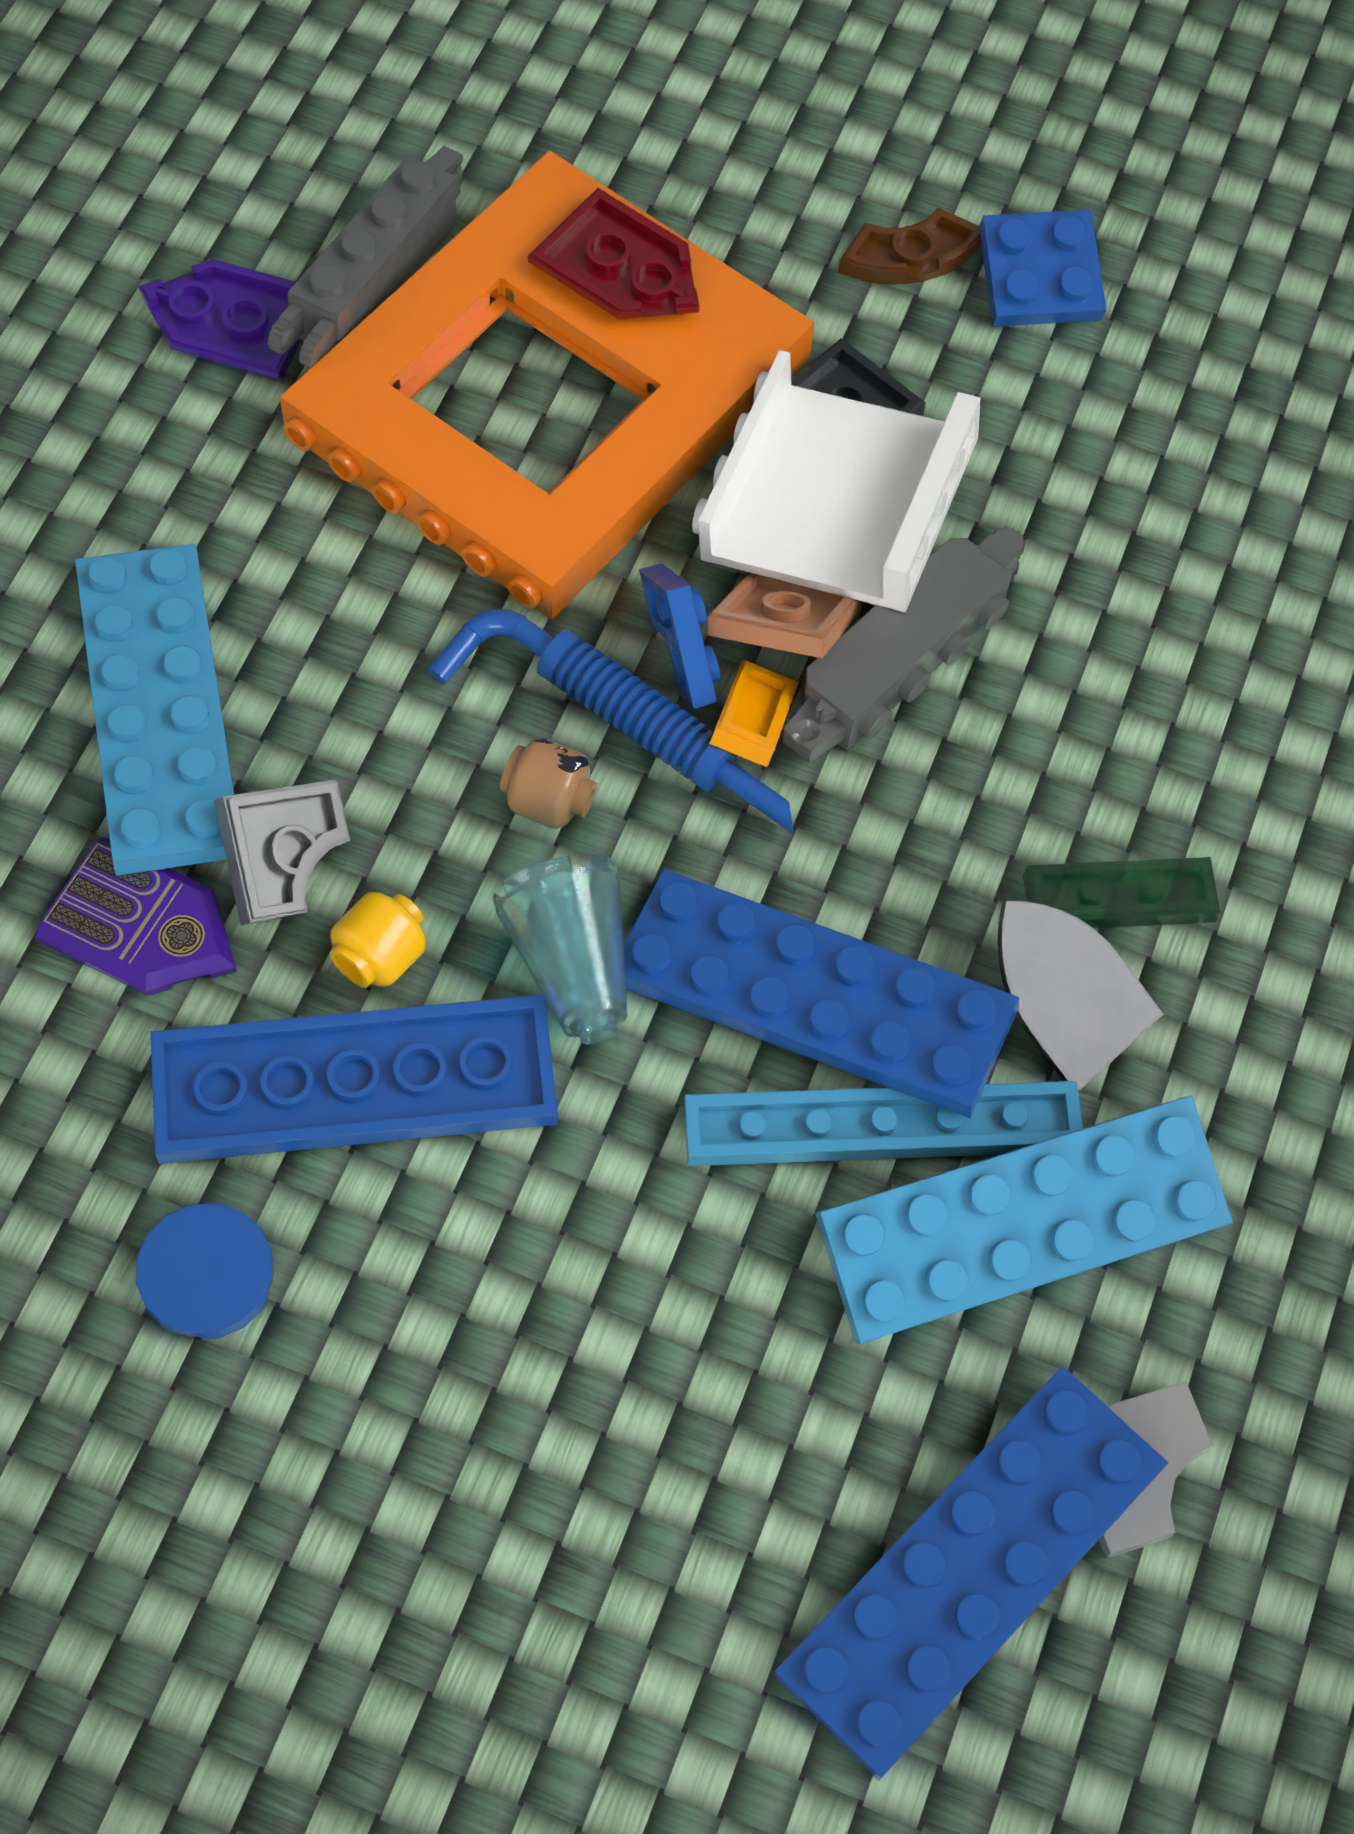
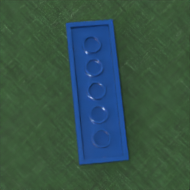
M666 869L661 873L610 970L612 984L968 1118L972 1116L1019 1010L1020 999L1018 996Z
M545 994L150 1031L155 1156L158 1164L558 1125V1109Z
M1062 1365L774 1671V1676L880 1781L1169 1462Z

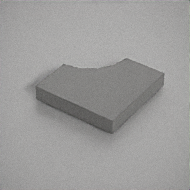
M1186 1381L1107 1405L1169 1463L1099 1539L1106 1559L1169 1539L1176 1533L1170 1507L1175 1479L1188 1462L1206 1453L1213 1446Z

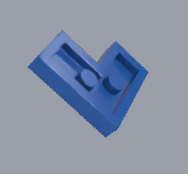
M662 563L639 569L652 626L667 640L679 695L693 709L716 703L717 699L713 683L720 681V669L712 647H704L699 625L707 623V613L699 589L697 587L691 589L690 584L682 576L679 577Z

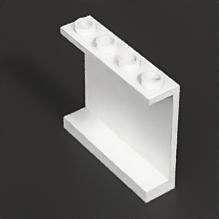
M779 350L770 371H762L757 379L754 390V404L749 414L743 412L737 421L734 432V446L729 456L722 455L718 460L713 478L714 488L709 498H701L695 509L692 530L693 533L699 534L701 560L906 613L978 440L981 397L958 392L946 421L935 420L791 385L790 352Z

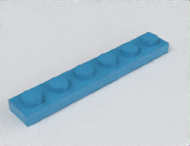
M1077 1081L985 1084L971 1118L891 1088L685 1095L684 1098L687 1166L1000 1155L1083 1129Z

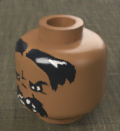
M538 738L532 740L526 747L517 745L513 750L501 777L500 790L507 793V803L512 812L549 828L558 829L566 826L574 815L583 818L587 815L594 801L598 783L589 780L590 763L586 755L546 738Z

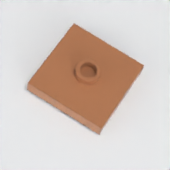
M749 573L708 615L707 635L823 658L861 614L863 601Z

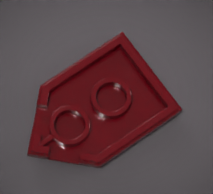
M597 188L528 255V262L617 319L699 313L700 306L697 290L694 287L688 243L600 188Z

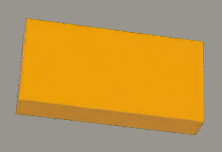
M742 660L709 744L767 767L775 750L798 682L749 661Z

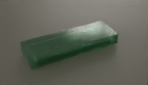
M1211 857L1026 865L1023 874L1027 902L1044 904L1060 909L1079 918L1092 928L1215 923L1221 913Z

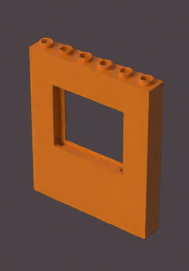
M548 151L280 396L284 422L283 429L288 439L297 448L303 451L311 450L329 463L332 470L341 479L347 482L355 481L372 493L376 501L385 510L391 513L399 512L416 524L429 541L437 545L444 544L460 555L473 572L482 577L490 576L507 588L511 596L520 605L527 609L535 608L553 620L734 436L735 427L740 415L743 412L749 414L754 404V390L760 373L762 371H770L779 350L790 352L791 377L810 358L815 322L552 151ZM597 188H600L688 243L694 287L697 290L700 306L699 313L617 319L528 262V255ZM512 294H514V303L508 299ZM490 297H492L493 299H495L491 304H490ZM506 310H509L642 399L549 493L412 400ZM651 384H653L656 390L649 394L651 392Z

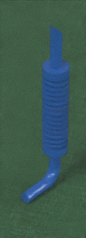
M491 609L474 615L464 623L459 632L427 668L428 673L441 684H446L480 643L496 635L515 639L540 657L537 673L551 684L556 685L561 691H565L571 698H575L578 703L584 705L588 710L594 711L598 717L603 718L608 724H613L618 731H623L625 736L632 738L635 743L642 745L648 752L652 751L655 757L661 758L665 764L671 765L675 771H681L682 776L685 778H691L692 783L705 792H711L721 783L794 835L789 801L736 765L735 761L738 755L709 744L714 733L713 729L710 730L706 724L700 723L696 717L690 716L689 712L681 709L676 703H671L670 699L666 696H661L660 692L652 689L647 683H642L640 678L633 676L630 671L623 669L620 664L613 662L608 656H604L601 651L595 649L588 642L585 643L581 637L569 629L563 630L553 637L522 614L508 609Z

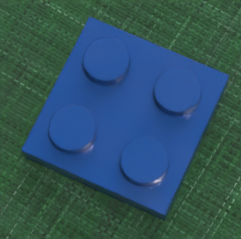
M1092 210L982 216L979 230L993 327L1102 320L1106 312Z

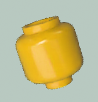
M368 892L330 931L331 943L334 948L330 952V957L333 963L347 979L361 988H367L370 984L377 987L391 986L426 950V936L420 926L424 921L423 914L411 900L401 894H396L391 898L383 893Z

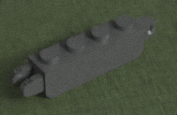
M443 146L426 162L407 155L288 291V307L280 315L279 320H276L272 330L269 332L268 348L279 354H285L287 350L289 351L290 346H293L300 338L304 340L299 352L300 363L312 368L414 275L450 234L456 218V199L460 194L459 189L461 187L459 183L463 176L461 168L463 154Z
M999 527L998 531L994 530L993 535L990 534L978 546L967 538H950L928 558L906 613L876 605L841 636L823 658H817L806 668L801 708L784 728L782 741L802 759L810 763L837 744L845 751H848L863 736L868 740L875 737L890 719L891 710L903 699L907 702L916 699L926 688L931 679V673L943 662L948 666L953 664L964 653L970 643L971 636L981 626L988 630L1004 615L1009 606V601L1006 599L1011 579L1014 580L1015 575L1018 573L1020 561H1017V559H1020L1025 548L1026 540H1023L1024 535L1019 533L1020 530L1016 531L1014 527Z

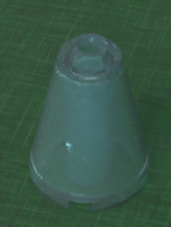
M588 854L591 865L572 867L569 855L555 857L531 865L511 875L503 882L505 890L503 897L494 893L492 898L496 914L563 1032L569 1037H579L581 1043L584 1044L602 1042L615 1036L618 1033L617 1026L624 1022L628 1016L620 875L613 859L600 854Z

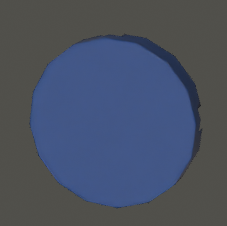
M219 1203L193 1204L167 1215L147 1234L136 1260V1285L149 1315L168 1332L182 1337L183 1334L190 1337L200 1336L201 1340L220 1339L244 1328L263 1310L270 1294L269 1289L274 1276V1258L262 1229L244 1212Z

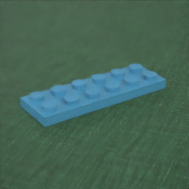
M196 543L75 559L112 861L116 876L227 860L214 800L223 796L234 795Z
M1192 1095L815 1212L853 1339L858 1344L1233 1223Z

